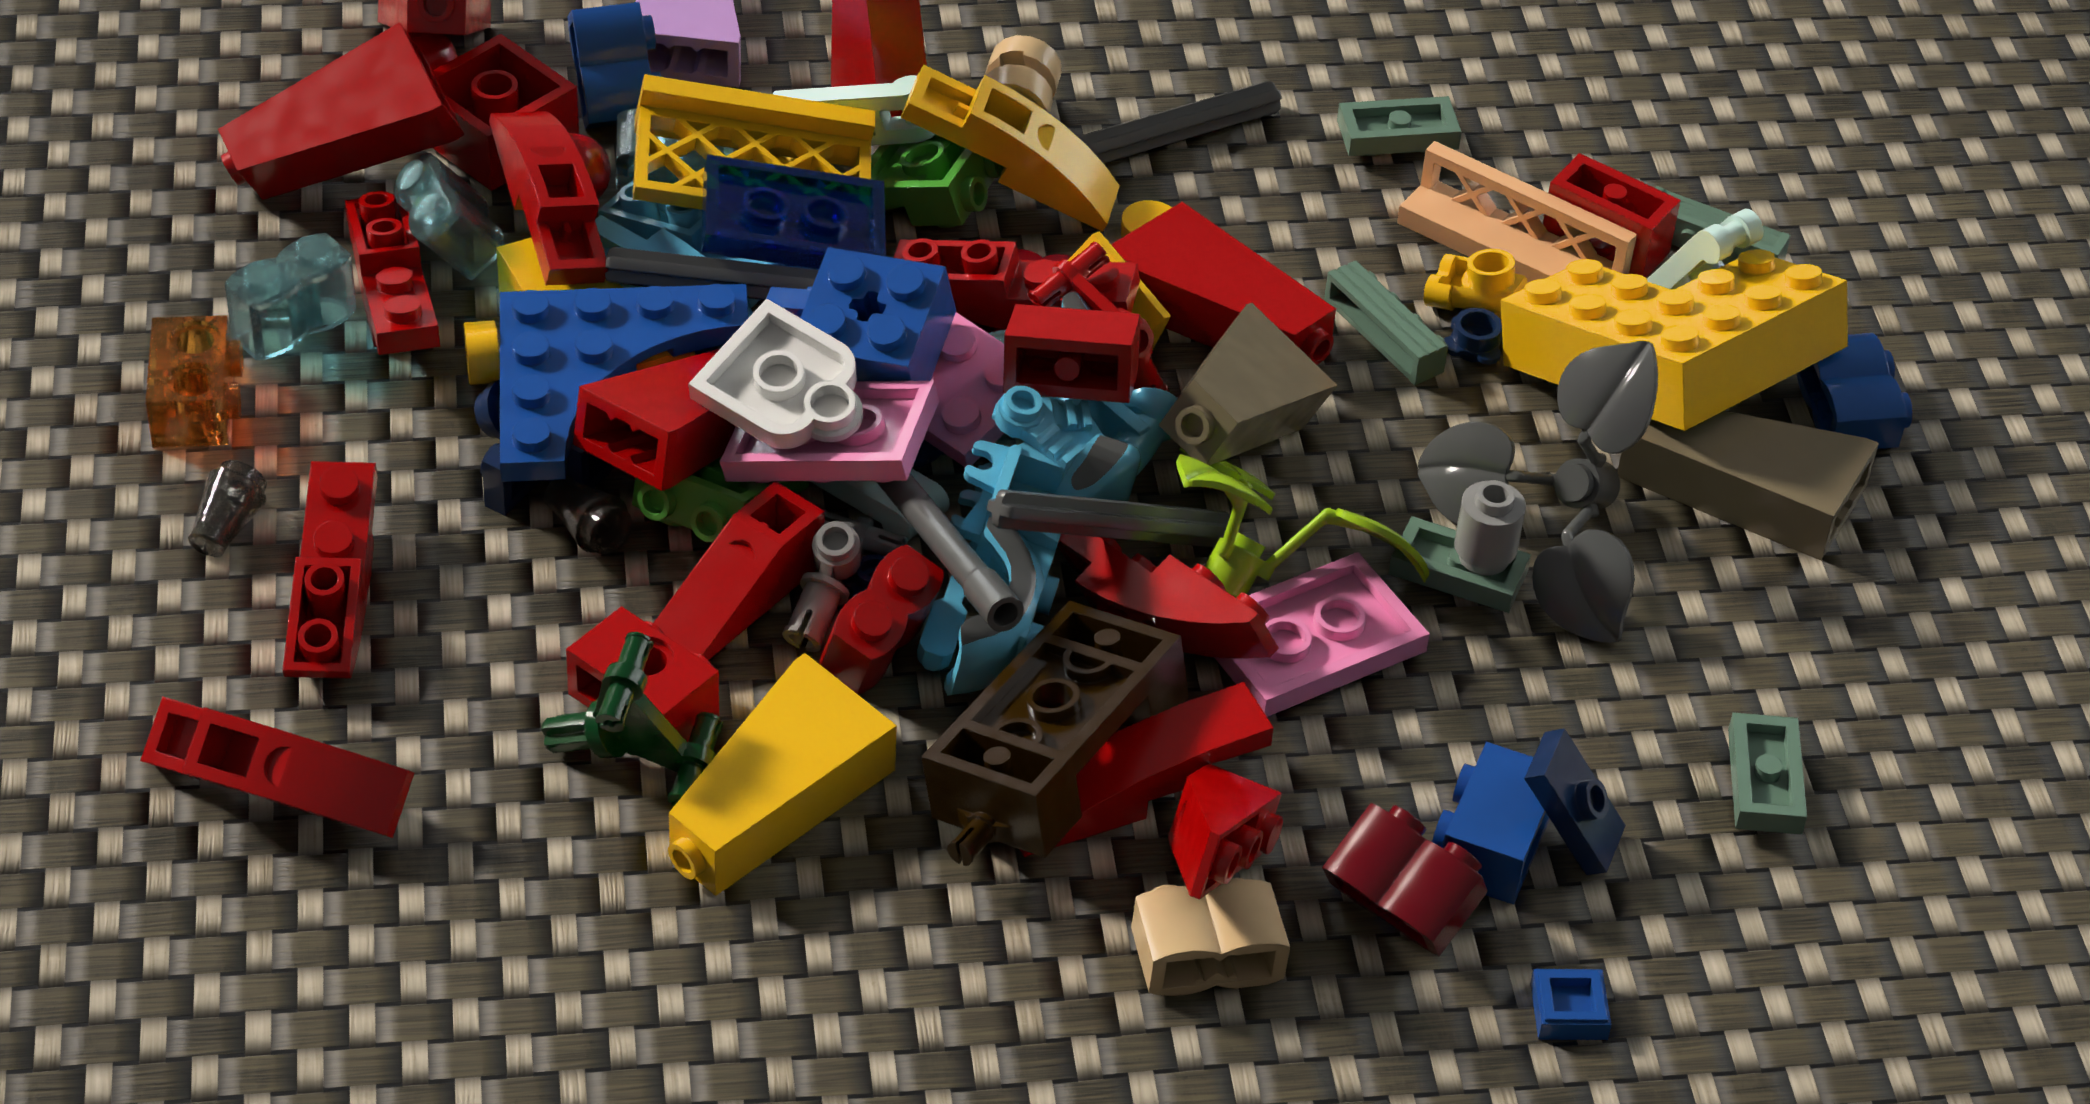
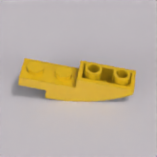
M923 64L902 112V119L1004 166L998 183L1093 228L1104 231L1120 185L1103 162L1080 138L1043 108L1015 90L986 75L982 78L977 89H974Z

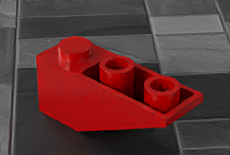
M774 481L733 514L654 621V624L667 637L691 653L700 654L708 660L711 659L800 584L804 573L817 570L813 558L812 541L814 535L824 525L825 511L779 482Z
M1209 763L1187 776L1168 835V841L1191 897L1200 900L1219 885H1227L1234 874L1241 869L1248 870L1254 860L1263 853L1266 855L1271 853L1283 825V817L1276 814L1282 792Z

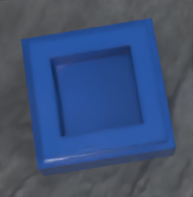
M1533 969L1530 987L1538 1039L1608 1040L1611 1019L1603 969Z

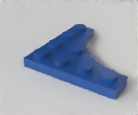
M711 284L500 292L501 482L566 479L567 460L574 438L579 386L637 371L636 364L664 351L669 352L675 357L700 349L723 346L749 318L747 285Z

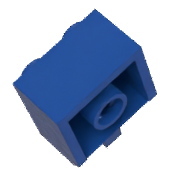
M828 247L812 287H807V289L771 287L766 298L849 347L855 357L856 382L931 381L956 313L946 266Z

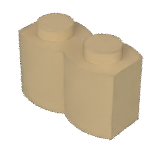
M1232 878L1227 885H1219L1200 900L1191 897L1186 886L1162 885L1136 896L1131 929L1149 993L1163 996H1179L1201 992L1216 985L1237 989L1268 985L1284 979L1290 944L1270 882Z

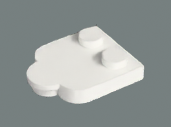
M768 299L755 310L688 383L690 399L774 448H795L803 445L811 438L822 442L842 441L852 436L859 429L863 420L862 402L853 391L857 375L855 357L849 347Z

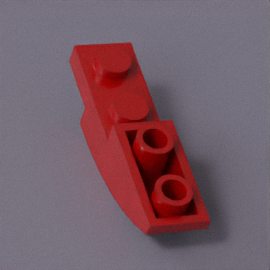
M548 111L491 113L489 124L514 210H524L545 285L604 283L606 279L605 273L608 272V268L605 265L606 255L595 222L600 204L585 163L568 131Z
M373 191L362 195L359 199L345 200L347 221L361 294L373 346L377 347L378 354L384 355L441 347L438 322L422 271L420 247L404 193L391 194L385 191Z
M927 238L915 240L900 239L893 257L946 266L956 312L970 322L1002 330L1007 329L1015 304L1033 305L1032 299L1028 297V292L1053 275L1052 267L1059 262L1048 259L1036 261L1019 260L1016 242L989 241L984 239L974 241L931 240ZM1109 262L1087 278L1115 307L1132 312L1140 284L1137 263ZM1061 298L1051 307L1061 308L1063 298Z
M311 461L300 557H295L283 661L284 677L350 679L352 677L364 626L374 553L372 527L378 479L376 463Z
M1067 534L1060 535L1057 546L1071 568L1080 574L1075 582L1092 608L1181 635L1184 653L1206 657L1249 659L1270 658L1279 649L1265 625L1270 620V617L1264 608L1245 593L1241 592L1235 598L1226 592L1223 583L1205 566L1197 563L1191 569L1169 554L1156 567L1139 553H1136L1132 559L1123 554L1120 545L1115 539Z
M163 696L140 760L156 767L390 838L394 837L415 772L306 737Z

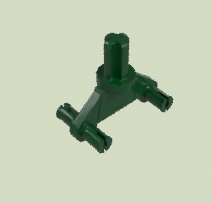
M630 632L625 637V643L618 662L610 664L606 669L598 699L590 704L587 711L557 715L556 717L547 718L543 722L541 730L545 735L544 746L552 753L591 749L599 758L607 759L622 757L628 753L677 772L667 801L672 802L671 806L674 807L716 756L714 748L724 722L719 721L720 717L713 713H698L695 717V724L689 741L687 742L644 694L648 677L643 671L650 651L654 647V642L649 641L650 637L643 633Z

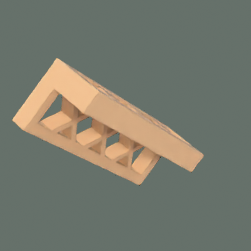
M1436 141L1425 151L1421 184L1400 205L1397 220L1398 224L1468 257L1484 249L1504 250L1514 257L1515 273L1526 276L1527 283L1552 276L1566 269L1570 262L1581 259L1596 260L1601 262L1605 268L1629 274L1637 237L1636 233ZM1441 166L1455 172L1465 189L1457 190L1440 182ZM1494 190L1505 195L1515 212L1509 214L1498 209L1487 192ZM1546 214L1556 219L1566 235L1559 237L1548 232L1538 215ZM1596 237L1615 246L1614 262L1598 255L1588 239Z

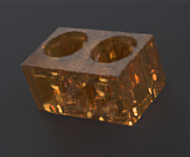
M228 315L152 318L146 408L153 448L229 445L230 420L241 419L240 383L232 382V377H243L244 359L242 341L231 340Z

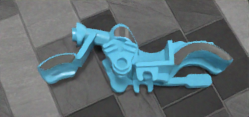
M1075 291L1067 293L1062 299L1061 308L1090 310L1081 295ZM1014 386L998 400L991 418L995 420L1001 432L1012 438H1020L1024 442L1010 447L985 440H979L974 443L972 454L984 457L990 462L979 465L978 468L971 465L965 467L963 477L968 483L975 485V491L963 490L959 495L958 503L970 506L973 509L965 518L957 514L952 515L950 522L965 539L971 540L969 545L989 568L995 570L1020 599L1024 606V614L1014 628L1004 632H997L991 629L980 614L966 619L967 610L962 604L965 597L963 588L951 576L944 598L935 600L917 648V659L922 666L930 671H940L949 666L959 640V652L955 666L946 675L944 682L947 696L987 688L1044 628L1043 625L1033 622L1035 614L1038 612L1049 615L1060 578L1048 574L1061 534L997 528L992 524V513L987 511L989 499H995L998 491L1003 489L1128 502L1136 476L1151 460L1161 443L1172 439L1159 426V423L1174 404L1177 397L1159 388L1142 387L1132 391L1129 403L1041 397L1031 387Z

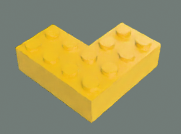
M1762 249L1744 251L1739 254L1737 259L1717 269L1703 271L1698 275L1697 279L1676 289H1668L1650 283L1642 275L1623 274L1605 268L1601 262L1596 260L1581 259L1570 262L1566 269L1552 276L1528 282L1524 289L1500 300L1504 366L1559 385L1561 375L1566 366L1585 351L1602 346L1636 341L1652 342L1657 358L1658 388L1651 419L1683 431L1848 347L1847 280L1823 273L1822 269L1815 265L1794 264L1775 258L1774 253Z

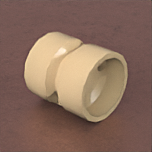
M1015 35L1003 39L994 47L985 75L1015 90L1050 114L1053 97L1062 73L1061 60L1055 50L1046 42L1032 36Z

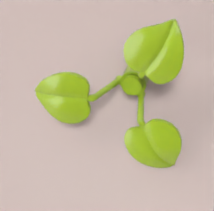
M1181 447L1179 448L1182 454H1179L1176 460V467L1183 487H1207L1224 491L1233 505L1224 536L1219 538L1205 567L1217 576L1223 583L1225 591L1235 598L1241 592L1248 594L1257 576L1269 581L1275 568L1325 525H1336L1363 531L1394 548L1397 547L1410 560L1424 583L1426 582L1430 574L1428 566L1419 552L1405 538L1377 521L1341 508L1336 510L1325 508L1266 561L1260 559L1265 546L1238 531L1248 503L1269 515L1273 511V508L1252 489L1270 500L1274 498L1275 493L1254 475L1230 464L1226 460L1209 466L1200 460L1190 457Z

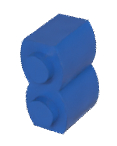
M640 2L571 10L567 16L584 128L590 129L634 123L644 74L662 77L660 71L651 72L647 50L656 49V35L652 16H642Z
M1874 333L1848 334V347L1796 373L1801 393L1807 405L1812 409L1817 429L1868 438L1879 443L1877 449L1899 447L1904 428H1909L1912 422V403L1908 393L1901 392L1897 381L1894 379L1895 365L1891 352L1884 350L1879 338Z

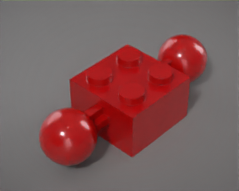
M408 32L423 52L465 134L453 142L433 147L435 151L493 191L507 182L489 124L490 114L548 111L561 122L573 139L585 163L597 198L599 199L604 194L611 178L610 161L607 153L597 141L586 135L579 134L576 85L502 34L457 56L454 45L444 34Z

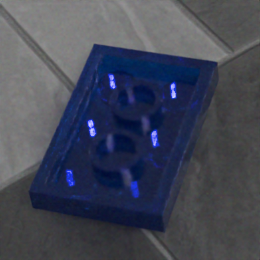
M707 155L703 172L701 252L723 255L730 258L738 257L813 269L820 268L828 247L886 256L884 181Z

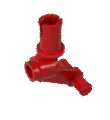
M1095 241L1071 261L1066 259L1059 261L1052 267L1054 274L1035 289L1028 292V297L1032 299L1031 302L1035 306L1051 307L1063 298L1064 295L1075 291L1081 295L1090 310L1132 313L1115 307L1087 280L1093 273L1110 262L1109 257L1106 256V251ZM1140 317L1138 373L1133 390L1146 387L1159 388L1170 392L1150 357L1154 343L1153 331L1147 321Z

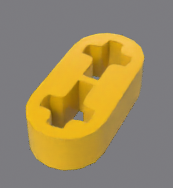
M495 321L463 323L469 384H490L493 381L500 380V358Z

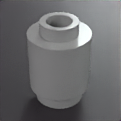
M1490 480L1472 484L1463 493L1454 546L1461 564L1469 571L1479 575H1495L1504 571L1508 564L1515 559L1526 511L1525 499L1517 489L1504 482Z

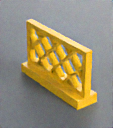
M644 74L634 122L636 146L632 199L868 235L871 225V140L875 129V111ZM655 136L680 141L667 147ZM714 145L738 150L725 156ZM695 150L710 165L695 172L680 157ZM772 154L796 159L784 165ZM753 159L768 174L754 181L738 166ZM830 163L854 168L842 174ZM665 166L680 180L674 184L648 180V174ZM811 168L827 183L813 190L796 175ZM723 175L738 190L733 193L717 191L708 182ZM782 184L797 199L792 202L776 200L767 191ZM840 193L856 207V212L835 209L825 200Z

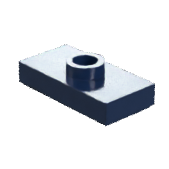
M1566 729L1544 732L1524 779L1585 874L1606 873L1626 825L1608 798L1603 783L1596 779Z

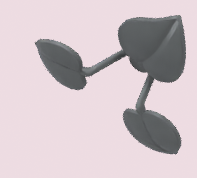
M1636 341L1590 349L1575 357L1562 373L1558 385L1557 402L1562 418L1569 425L1582 429L1578 436V444L1588 459H1570L1559 467L1556 474L1510 470L1515 456V444L1512 437L1500 427L1490 423L1466 422L1455 425L1436 436L1425 448L1418 462L1419 479L1433 504L1447 519L1458 524L1463 493L1469 486L1481 481L1496 480L1509 484L1508 481L1554 486L1556 495L1563 504L1571 508H1581L1578 515L1562 531L1561 538L1564 546L1549 547L1537 556L1533 567V588L1542 609L1558 625L1577 636L1599 642L1614 643L1619 642L1622 638L1624 619L1634 589V565L1628 548L1619 538L1603 530L1589 529L1579 533L1576 537L1575 535L1590 518H1597L1599 516V509L1611 505L1616 500L1620 491L1618 472L1610 463L1606 462L1605 454L1598 453L1591 439L1600 450L1609 454H1619L1632 448L1642 438L1650 424L1658 388V366L1654 345L1649 341Z

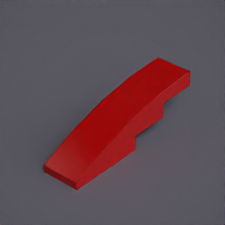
M1245 682L1181 703L1115 732L1076 775L1082 817L1055 847L1147 819L1148 801L1182 791L1187 776L1206 764H1214L1271 746L1274 727ZM1020 849L1024 857L1032 855V853Z

